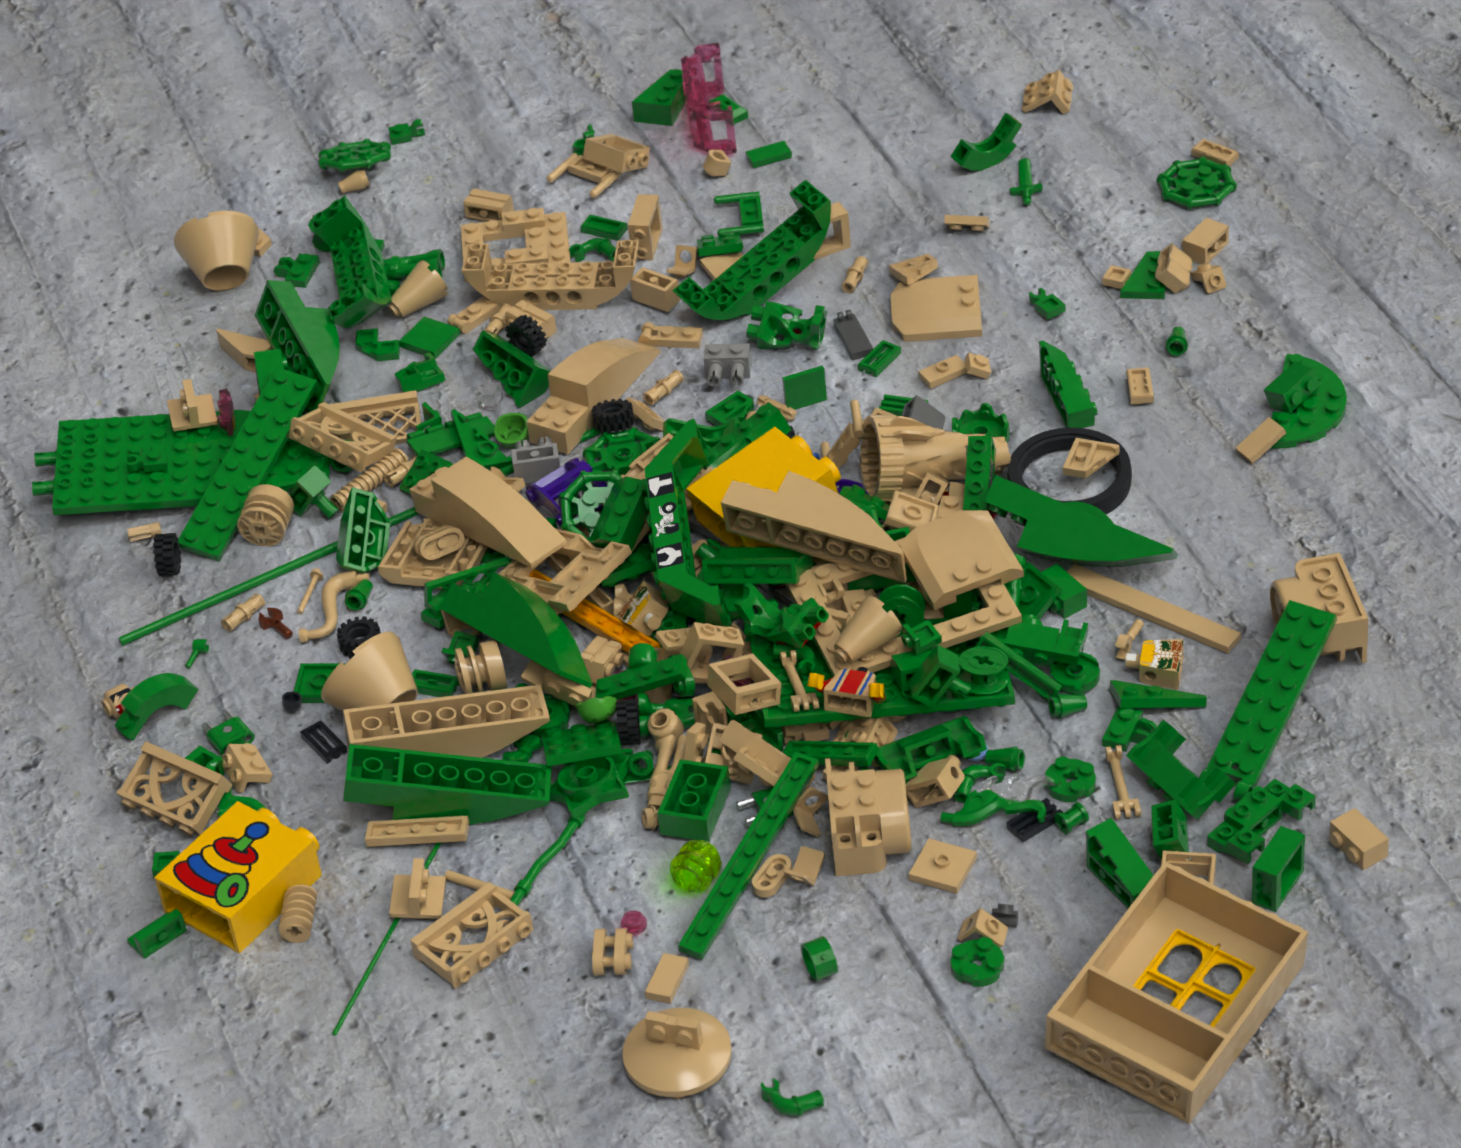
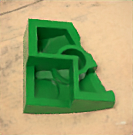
M430 352L424 354L425 360L423 362L413 361L406 368L394 374L402 393L415 390L418 392L446 381L444 373L437 366L436 360Z

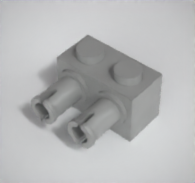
M750 343L705 344L703 359L708 385L713 387L714 380H716L715 385L717 387L721 384V379H729L731 385L736 386V380H738V386L743 384L744 379L751 377Z
M545 436L546 443H544L543 437L538 440V446L531 447L527 440H523V446H521V440H519L515 444L516 449H511L515 477L523 478L525 484L537 482L560 467L557 443H553L550 437Z

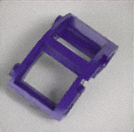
M575 457L537 482L527 486L525 494L531 503L535 502L538 508L544 506L555 515L557 524L561 527V508L554 499L559 497L560 493L564 492L574 482L581 471L592 472L593 468L584 460L579 461ZM591 481L593 487H607L605 481ZM599 506L595 509V512L601 513L604 507Z

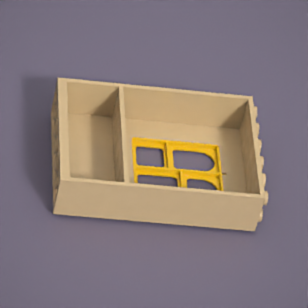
M1165 861L1047 1014L1045 1048L1190 1124L1304 966L1308 931L1279 918L1274 913H1269L1255 906L1250 901H1245L1225 889H1220L1208 883L1203 878L1184 871L1179 866H1174ZM1179 945L1194 946L1202 954L1201 964L1186 983H1179L1159 973L1157 970L1169 952ZM1228 964L1239 970L1242 980L1232 994H1226L1203 981L1204 977L1214 966ZM1148 981H1154L1175 992L1177 996L1168 1005L1141 990ZM1194 992H1200L1223 1005L1210 1025L1180 1011Z

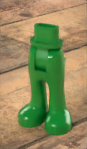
M435 249L414 256H392L389 259H383L387 279L393 280L407 277L421 260L429 264L427 268L431 272L436 270L442 277V270H445L443 250Z

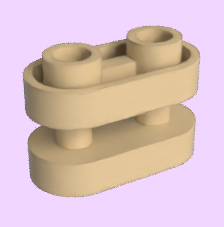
M442 525L419 535L413 543V549L418 556L427 560H435L460 549L464 543V534L458 528Z
M606 928L595 929L592 953L593 975H605L606 967H614L615 975H626L627 969H631L632 957L631 953H628V949H633V934L628 933L627 928H616L615 936H607ZM607 947H614V956L607 957Z

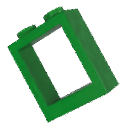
M1280 826L1252 867L1253 904L1277 912L1304 872L1305 834Z

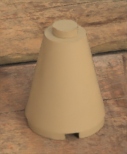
M421 260L391 297L392 302L389 303L388 309L393 316L403 318L449 294V292H445L448 288L442 277L436 270L431 272L427 268L429 266L427 262Z
M867 596L834 644V654L842 663H852L901 633L902 626L900 621L891 610L887 613L882 608L884 605L882 601L876 597Z

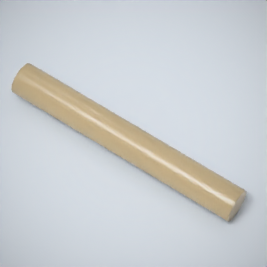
M447 870L445 873L446 880L475 890H479L487 884V882ZM496 886L497 891L510 900L514 891Z

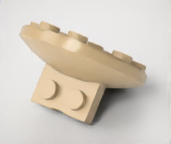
M671 1008L658 1012L648 1011L646 1017L637 1023L627 1035L623 1045L622 1056L626 1073L638 1087L649 1094L681 1099L684 1096L701 1092L720 1080L730 1064L732 1047L726 1028L712 1015L697 1009Z

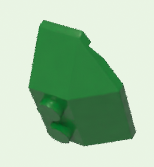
M354 487L350 490L340 520L336 560L341 568L364 574L378 568L386 555L391 523L377 502L374 493Z

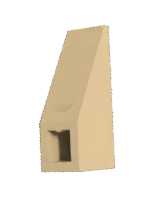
M222 329L216 330L220 348L245 370L256 372L254 352L273 350L268 340Z

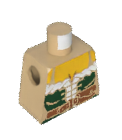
M643 580L616 617L641 633L650 636L655 629L660 627L661 621L669 608L666 601L663 600L661 592Z
M1184 639L1146 640L1143 642L1141 654H1126V668L1139 669V681L1141 683L1179 690L1184 659Z

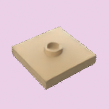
M895 490L885 524L896 528L909 527L911 532L917 526L936 520L939 505Z
M929 838L909 872V880L957 894L977 859V851Z

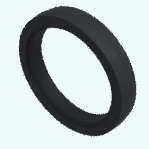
M1075 427L1052 429L1030 437L1013 452L1008 465L1007 479L1030 489L1025 484L1022 476L1027 466L1036 458L1053 451L1071 449L1075 438L1119 445L1120 452L1109 461L1117 472V476L1110 487L1102 493L1087 499L1060 502H1084L1108 514L1122 504L1130 491L1132 468L1128 453L1119 442L1104 433Z

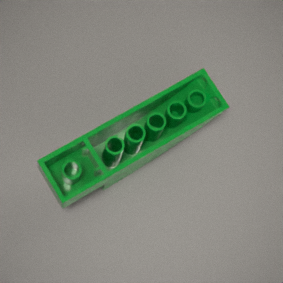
M267 280L254 316L273 350L281 349L282 358L286 357L288 371L317 380L318 386L305 407L309 413L318 409V404L324 401L339 361L340 346L335 323L330 320L329 309L305 307L291 282Z
M995 475L984 501L990 506L988 510L992 511L993 514L1002 518H1006V515L1011 516L1010 519L1014 520L1015 523L1025 527L1017 544V547L1023 553L1046 560L1092 567H1125L1177 559L1178 556L1177 552L1169 546Z
M495 572L485 591L479 590L475 593L476 588L464 582L462 586L455 583L451 584L440 607L441 610L552 672L591 688L593 683L570 631L556 612L527 586Z
M349 744L343 801L392 806V820L468 816L469 825L496 821L549 805L551 766Z

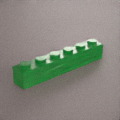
M987 631L975 646H989L1005 652L1008 656V665L1005 669L1047 700L1050 697H1054L1062 688L1061 684Z

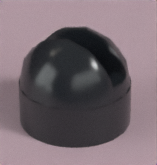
M293 691L283 694V708L289 713H295L299 710L302 704V696Z

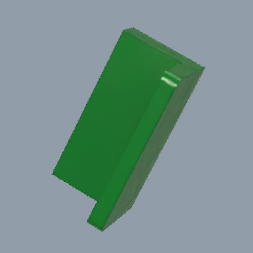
M177 909L170 913H165L127 938L128 944L144 959L187 931L182 913Z

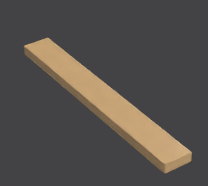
M1073 564L1067 571L1087 588V595L1225 653H1229L1241 640V633L1077 564Z

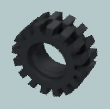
M527 315L519 316L506 328V337L510 338L508 342L530 357H533L546 346L547 338H545V332L541 331L543 328L537 325L538 322L536 320L532 321L530 316L527 318Z
M604 400V403L599 402L597 406H593L594 428L601 433L606 431L607 434H611L612 431L619 433V430L625 431L626 428H631V425H634L632 403L628 402V400Z
M176 533L156 534L154 537V562L156 563L155 568L159 576L178 575L180 573L181 551L179 550L180 543H178L179 539Z
M362 616L361 620H359V617H354V621L348 619L347 624L343 622L341 628L337 630V639L341 653L343 652L345 657L348 656L351 659L355 656L352 652L354 649L368 639L380 634V627L377 621L374 622L372 618H369L367 621V617Z
M637 700L616 701L620 745L641 744Z

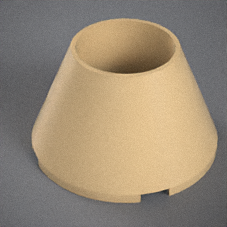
M216 211L208 213L209 217L199 220L195 217L183 224L174 236L175 249L206 288L215 291L230 290L242 285L247 280L259 237L258 225L254 223L252 217L236 211Z
M391 631L380 633L354 649L352 652L355 656L345 665L340 662L326 680L321 692V698L327 705L342 712L344 709L415 701L418 695V689L400 638Z

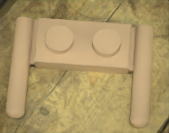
M573 153L547 175L546 179L552 183L566 170H569V173L599 183L589 192L591 198H596L618 179L622 173L585 160L582 155L578 156L576 153Z
M855 399L850 402L853 424L849 422L831 449L828 442L820 444L822 458L826 456L831 459L838 470L842 465L846 464L850 453L859 446L860 437L864 435L859 401Z

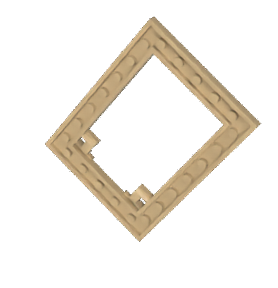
M904 538L899 539V540H896V541H894V542L899 546V543H900ZM830 562L806 570L799 576L800 581L798 583H785L795 604L802 605L803 602L812 597L819 606H823L828 612L829 618L816 629L813 639L832 676L834 677L841 669L857 670L859 667H866L870 673L891 667V655L912 651L911 648L907 649L901 636L888 641L852 663H842L835 656L834 644L841 634L826 605L828 602L838 600L842 595H845L842 584L872 575V573ZM999 580L976 588L986 608L933 625L942 636V642L938 645L947 648L983 636L986 631L992 633L1021 623L1022 615L1004 584L1001 585ZM833 588L832 592L827 593V589Z

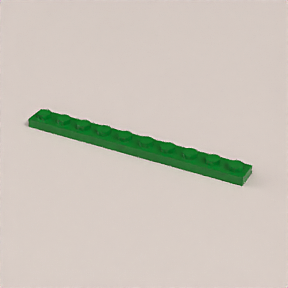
M795 751L678 944L680 952L703 960L819 766L818 759Z

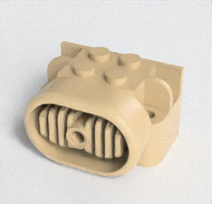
M1340 553L1299 560L1295 565V577L1278 579L1271 583L1270 604L1275 627L1289 600L1336 614L1337 621L1320 656L1335 654L1336 659L1340 662L1345 660V651L1357 650L1361 662H1367L1369 618Z
M825 759L836 877L877 873L886 867V855L909 853L912 849L904 771L902 769L855 771L854 762H849V772L832 773L830 759Z

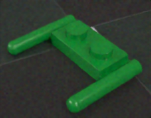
M759 191L714 197L715 204L735 202L740 204L742 226L718 229L717 235L719 237L726 232H735V234L739 235L764 233Z

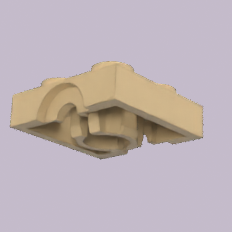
M713 723L704 763L728 766L730 780L751 785L754 773L742 770L737 765L738 762L733 759L737 753L718 741L727 726ZM754 733L760 738H762L761 734ZM712 748L721 750V755L711 753Z

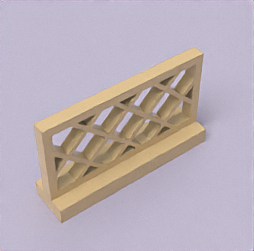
M416 390L329 404L363 421L371 420L369 424L373 426L378 424L386 432L389 430L395 433L394 436L397 437L396 444L407 443L405 431L410 426L416 429L415 426L421 423ZM415 412L410 419L402 416L403 414ZM392 416L387 423L380 420L383 417ZM397 420L405 423L400 429L392 426ZM331 433L332 435H334V436L339 437V438L342 439V437H340V436H338V435H336V434Z

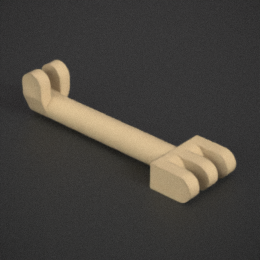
M789 651L790 657L786 656V652H780V660L796 694L795 696H790L793 711L799 712L800 705H802L804 711L809 710V704H812L813 709H818L819 701L815 692L806 694L795 668L797 662L796 651Z
M1121 745L1115 746V751L1111 750V746L1105 747L1106 757L1111 766L1119 801L1112 802L1115 820L1121 819L1120 811H1124L1125 818H1131L1130 810H1134L1136 817L1141 816L1138 798L1129 799L1120 764L1122 759Z

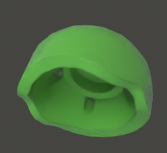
M508 413L500 416L496 420L494 428L497 441L506 448H515L516 442L521 440L522 446L523 440L529 438L527 417L522 413Z
M605 696L600 699L591 698L585 702L576 703V708L584 721L599 723L608 719L616 712L617 699L611 696Z

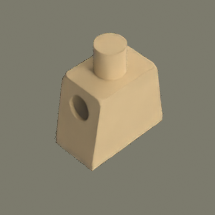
M949 755L947 758L926 764L917 773V776L912 777L906 783L907 795L915 808L948 800L953 796L965 779L960 769L961 762L956 756Z

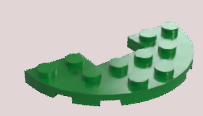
M1286 354L1282 373L1293 363L1312 367L1320 387L1298 406L1296 414L1273 411L1272 419L1285 429L1286 434L1271 448L1297 447V443L1315 442L1325 437L1326 432L1331 428H1336L1340 424L1346 411V390L1340 378L1327 366L1303 357L1300 354Z

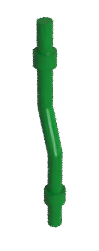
M587 812L576 819H572L570 815L568 824L559 838L533 863L524 879L519 880L510 901L518 906L521 900L528 896L532 890V883L542 868L566 846L575 830L584 823Z

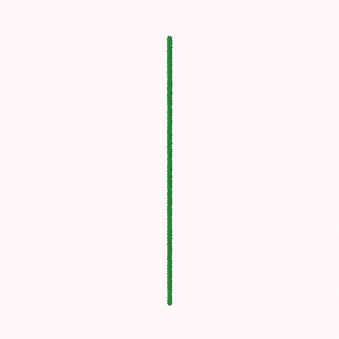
M436 843L424 864L425 869H428L441 843ZM400 918L393 920L332 1032L333 1036L338 1034Z

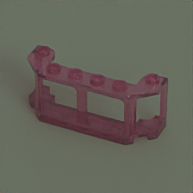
M719 43L698 45L694 48L692 56L689 58L684 56L680 59L693 146L706 152L710 150H723L726 155L737 153L732 106H728V110L723 111L720 101L709 102V97H717L724 92ZM713 57L715 80L706 82L702 63L712 62L711 58ZM724 120L726 122L727 139L714 141L710 121Z

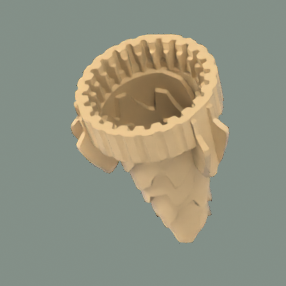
M869 415L864 420V435L860 439L862 484L870 496H877L890 506L895 490L915 497L927 472H931L948 482L951 480H965L968 436H985V434H962L944 431L943 429L933 428L904 416ZM992 437L996 447L994 475L1002 473L1004 467H1008L1011 460V454L1009 453L1005 437Z

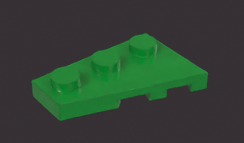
M1147 251L1121 289L1120 298L1165 299L1166 286L1155 277L1158 267L1157 261L1161 251Z

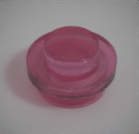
M629 911L624 914L621 920V928H627L628 933L638 935L647 928V920L641 912Z

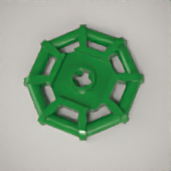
M370 139L352 143L340 142L333 148L323 149L319 152L318 165L322 169H337L339 172L356 168L369 169L372 165L386 162L391 158V145L386 141L380 143L373 142Z
M1206 157L1187 161L1175 160L1156 179L1162 190V198L1165 201H1173L1191 210L1193 207L1218 206L1226 196L1235 192L1237 188V183L1233 180L1231 174V167L1207 160Z
M632 427L630 430L619 431V433L612 432L607 434L606 431L601 433V437L590 447H586L582 455L585 458V462L593 468L592 472L613 471L614 469L618 471L619 475L627 474L630 470V464L661 439L658 436L653 437L643 433L636 427ZM595 458H601L600 461H594Z
M614 469L607 472L581 471L574 482L564 492L560 493L562 530L581 534L589 541L600 517L599 512H595V509L599 506L604 507L614 483L622 479L617 473L618 471ZM591 481H608L607 487H593ZM584 485L587 491L584 492L583 496L580 499L574 497L573 495ZM570 505L577 506V518L571 519ZM580 524L582 527H586L590 533L589 537L584 535L576 526Z

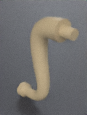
M350 570L334 575L324 584L322 589V607L326 620L325 624L315 630L299 629L300 643H305L309 639L323 638L333 632L338 620L336 603L338 593L351 589L363 579L370 581L369 573L358 574V572Z

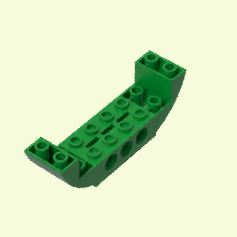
M805 179L789 193L798 209L794 214L704 289L688 277L672 291L697 314L705 318L727 320L744 314L749 316L752 313L753 306H761L815 261L814 256L820 249L830 224V199Z
M344 195L339 200L333 201L323 211L315 214L311 221L313 231L330 247L340 299L335 300L328 307L330 320L338 326L350 329L368 319L392 302L382 252L362 217Z

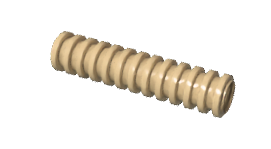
M395 448L387 456L373 464L372 467H369L367 471H364L357 478L347 483L346 486H343L341 490L332 494L331 502L339 508L338 511L343 512L352 487L371 492L372 489L385 482L384 475L396 469L400 463L408 461L406 454L401 449Z

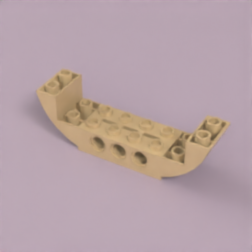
M639 240L617 241L614 262L492 264L489 243L467 244L461 271L476 291L501 305L509 304L511 307H515V304L524 300L542 310L597 309L598 305L616 297L626 288L631 280L635 269Z

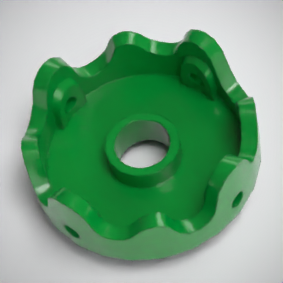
M983 403L976 411L964 410L959 420L953 417L952 432L1005 437V441L1008 443L1010 424L1004 413L998 416L994 413L990 404Z

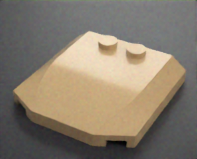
M966 275L919 279L911 285H906L900 281L891 293L893 330L902 335L904 342L981 337L982 324L978 276Z
M957 511L915 527L899 543L906 563L933 610L956 602V595L999 580L1002 585L1024 577L1023 568L988 511Z
M424 518L423 523L412 525L411 521H406L379 564V575L392 584L412 585L414 587L424 586V583L478 566L489 547L464 535V543L459 551L456 550L435 560H427L414 552L413 543L419 535L438 528L442 524L430 518ZM463 580L457 581L455 584L460 586Z

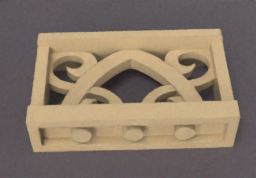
M325 402L318 404V409L299 418H292L289 432L290 439L359 472H363L365 467L379 461L395 449L397 438ZM330 433L336 434V435H338V436H340V437H342V438H345V439L351 440V441H345V440H343V439H341V438H339V437H336V436H334V435H332V434H330Z
M145 741L140 749L142 751L140 757L121 789H118L116 792L122 798L121 803L132 810L135 807L140 808V812L150 818L156 815L160 817L159 820L170 827L176 824L179 826V830L190 836L193 833L201 835L224 793H228L233 784L215 771ZM151 765L150 774L145 775V773ZM167 768H171V773L168 776L160 777V774L165 775ZM183 773L182 786L187 795L174 801L164 802L160 783L171 782ZM192 780H197L196 784L192 786L194 790L191 791L189 783ZM143 781H149V784H144L139 788L140 790H145V794L141 797L136 796L135 790L138 785ZM208 793L206 799L203 802L201 798ZM152 799L155 805L149 803L148 801ZM197 802L199 804V811L195 818L186 819L185 813L191 810L193 814L195 813V808L192 804Z
M488 882L412 938L410 942L414 958L420 963L424 962L456 989L481 969L487 967L501 954L507 952L517 942L526 938L533 931V923L529 912L522 910L498 892L496 886ZM498 907L502 911L495 914L493 909ZM502 918H512V919H514V920H513L512 922H510L509 920H500V919H502ZM488 925L484 942L460 945L462 940L461 933L467 928H483ZM438 952L441 953L442 956L441 958H439L433 953ZM450 956H453L454 965L450 967L446 962Z

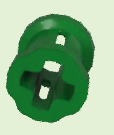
M1076 802L1067 811L1055 814L1054 820L1063 834H1069L1072 828L1079 824L1087 823L1089 815L1084 806Z

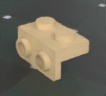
M249 743L228 744L225 753L222 755L224 761L222 765L238 793L244 792L247 782L270 783L273 774L255 745Z

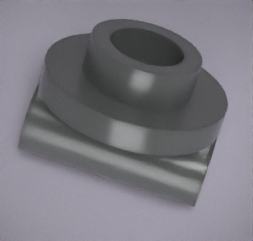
M998 904L997 909L992 908L991 915L1004 925L1018 926L1019 911L1013 910L1014 905Z

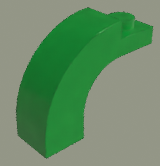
M1005 112L999 124L987 139L979 143H970L961 139L950 157L961 167L974 171L985 170L997 165L1016 147L1017 144L1013 142V139L1023 124L1011 114Z
M162 673L149 677L136 685L124 697L121 704L125 707V710L114 726L128 739L134 740L153 712L166 705H175L187 709L199 689L186 677L175 673Z

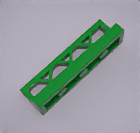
M507 556L424 583V606L435 618L442 617L440 607L452 583L463 580L464 583L476 588L475 593L479 590L485 591L493 573L500 567L504 566L505 568L511 563V559ZM484 573L479 581L473 582L478 574ZM443 587L438 594L432 596V589Z

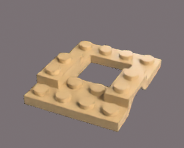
M530 208L528 210L502 213V220L461 225L463 261L467 244H484V241L525 236L526 248L506 250L505 258H492V264L571 262L566 212L544 214V208Z
M556 529L566 539L567 544L555 553L569 556L571 562L550 582L529 577L530 573L544 563L546 559L532 568L517 560H513L499 574L527 586L539 595L558 615L563 611L570 612L575 609L587 595L591 594L603 580L609 577L611 572L623 564L625 559L632 553L629 545L611 541L603 549L595 547L581 534Z

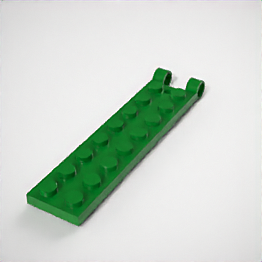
M1289 600L1207 768L1201 772L1199 778L1214 764L1232 780L1238 781L1233 795V799L1238 802L1247 792H1251L1256 788L1337 621L1336 614ZM1236 765L1238 768L1232 769V766Z

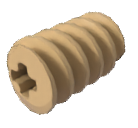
M308 885L291 886L284 895L278 929L280 935L292 943L305 942L311 936L310 932L315 913L314 908L318 895L317 891Z

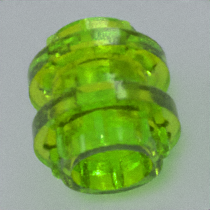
M704 840L688 841L681 847L670 863L671 877L676 886L688 893L703 892L709 888L714 878L719 874L722 867L721 857L715 846Z

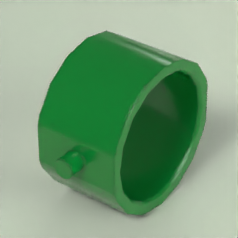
M824 936L801 944L803 961L814 981L817 982L838 973L834 952Z

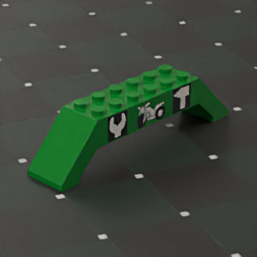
M691 419L644 468L645 479H642L645 493L648 494V497H644L647 511H650V515L647 516V523L649 529L652 530V534H649V540L652 548L655 550V552L651 553L654 567H657V571L654 572V579L657 586L661 585L663 600H668L671 609L704 624L709 623L716 626L732 627L730 612L718 585L710 586L696 578L684 490L703 467L709 466L707 447L695 419Z

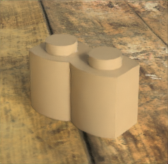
M1170 243L1159 254L1155 277L1174 293H1177L1180 290H1185L1190 283L1192 259L1174 244Z

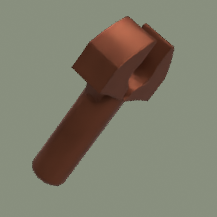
M267 608L270 617H264L261 612L259 613V624L263 630L273 627L285 638L289 639L292 637L293 632L281 622L284 618L282 611L278 608Z

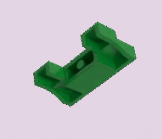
M1064 619L1060 632L1058 628L1021 622L990 634L1030 663L1039 666H1053L1056 661L1078 666L1079 658L1084 650L1088 635V623L1083 622L1082 629L1069 627V620Z
M961 716L878 747L879 751L874 760L883 770L902 769L905 775V783H907L910 778L917 776L916 770L922 769L930 762L955 754H959L966 759L978 757L980 752L987 750L984 736L973 727L966 716Z
M1162 720L1154 731L1143 741L1134 745L1126 756L1149 776L1146 781L1157 790L1162 788L1165 791L1163 796L1168 801L1176 799L1179 805L1199 820L1215 800L1220 803L1236 783L1214 764L1210 766L1201 778L1196 776L1173 755L1186 738L1173 726Z
M1276 779L1272 780L1264 788L1257 786L1251 792H1247L1238 803L1226 810L1224 822L1207 835V846L1216 852L1231 854L1244 863L1249 864L1251 862V853L1254 850L1264 851L1265 838L1261 836L1282 819V811L1299 821L1302 818V810L1305 807L1311 810L1315 808L1316 796L1297 784L1288 787Z

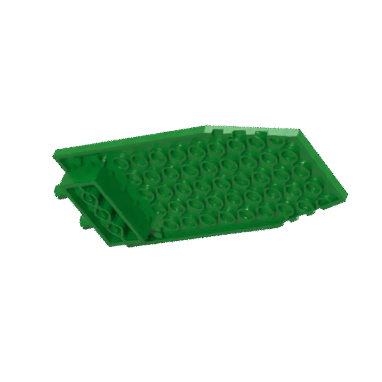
M233 410L215 411L218 423L216 425L183 431H173L169 414L59 421L57 449L53 452H35L34 455L36 467L56 465L55 478L52 481H33V496L53 495V515L197 506L251 411L234 410V430L232 422ZM288 438L262 485L270 484L289 492L297 480L314 466L324 471L330 479L329 457ZM166 449L167 470L144 472V468L135 472L128 471L127 455L137 454L140 456L143 455V451Z

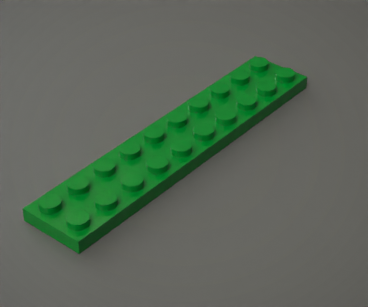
M275 367L178 540L181 549L220 562L238 529V518L249 491L253 487L264 483L289 438L291 419L301 416L318 386L317 380Z

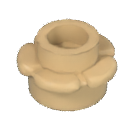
M654 806L643 808L642 810L644 829L651 828L654 831L659 825L658 810Z

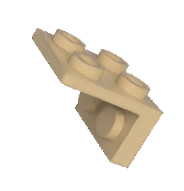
M887 716L856 719L854 721L844 720L840 724L839 731L832 742L877 743L878 747L893 742L898 730ZM873 759V761H872L871 764H872L874 767H879V766L875 763V760Z

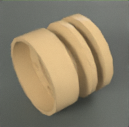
M270 484L253 487L247 495L244 507L238 518L237 527L239 533L255 545L273 546L279 544L284 538L294 510V503L290 495L283 489Z
M495 639L479 643V655H475L471 645L466 646L467 658H464L461 648L455 649L454 665L459 685L465 694L473 693L472 686L474 685L477 693L483 692L482 683L486 682L490 691L508 688L500 650Z

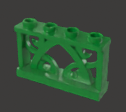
M721 547L719 549L720 553L713 558H704L702 560L703 577L706 584L798 583L800 581L799 576L814 566L813 556L783 547Z

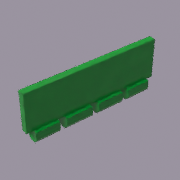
M480 412L465 416L467 422L473 428L477 426L488 437L495 436V425L487 416L482 417L483 415ZM452 420L445 422L444 425L438 424L425 428L424 431L418 430L406 435L407 445L417 456L421 449L437 454L461 446Z

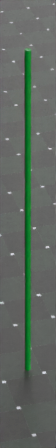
M594 427L587 430L582 435L578 444L600 435L601 432L597 431ZM513 463L499 469L504 476L514 473ZM412 507L388 518L391 523L390 527L419 515V513L416 512L415 507ZM338 541L118 637V640L124 646L337 551Z

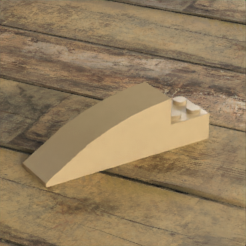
M618 338L597 341L567 357L548 373L551 396L527 420L529 442L538 445V440L543 437L544 443H546L545 436L552 439L553 443H557L558 452L569 454L580 442L582 435L587 430L593 428V406H597L599 402L604 403V400L611 401V399H615L617 401L661 353V349L629 339Z
M464 457L449 468L444 466L437 469L435 473L426 479L420 480L409 489L417 513L442 525L458 528L465 536L531 568L567 544L566 539L530 502L497 475L468 457Z
M788 471L777 493L770 489H761L745 482L740 483L732 480L721 501L727 532L903 583L907 580L903 550L858 506L835 491L809 478Z
M541 685L343 710L344 733L348 752L349 744L482 758L503 749L550 722Z

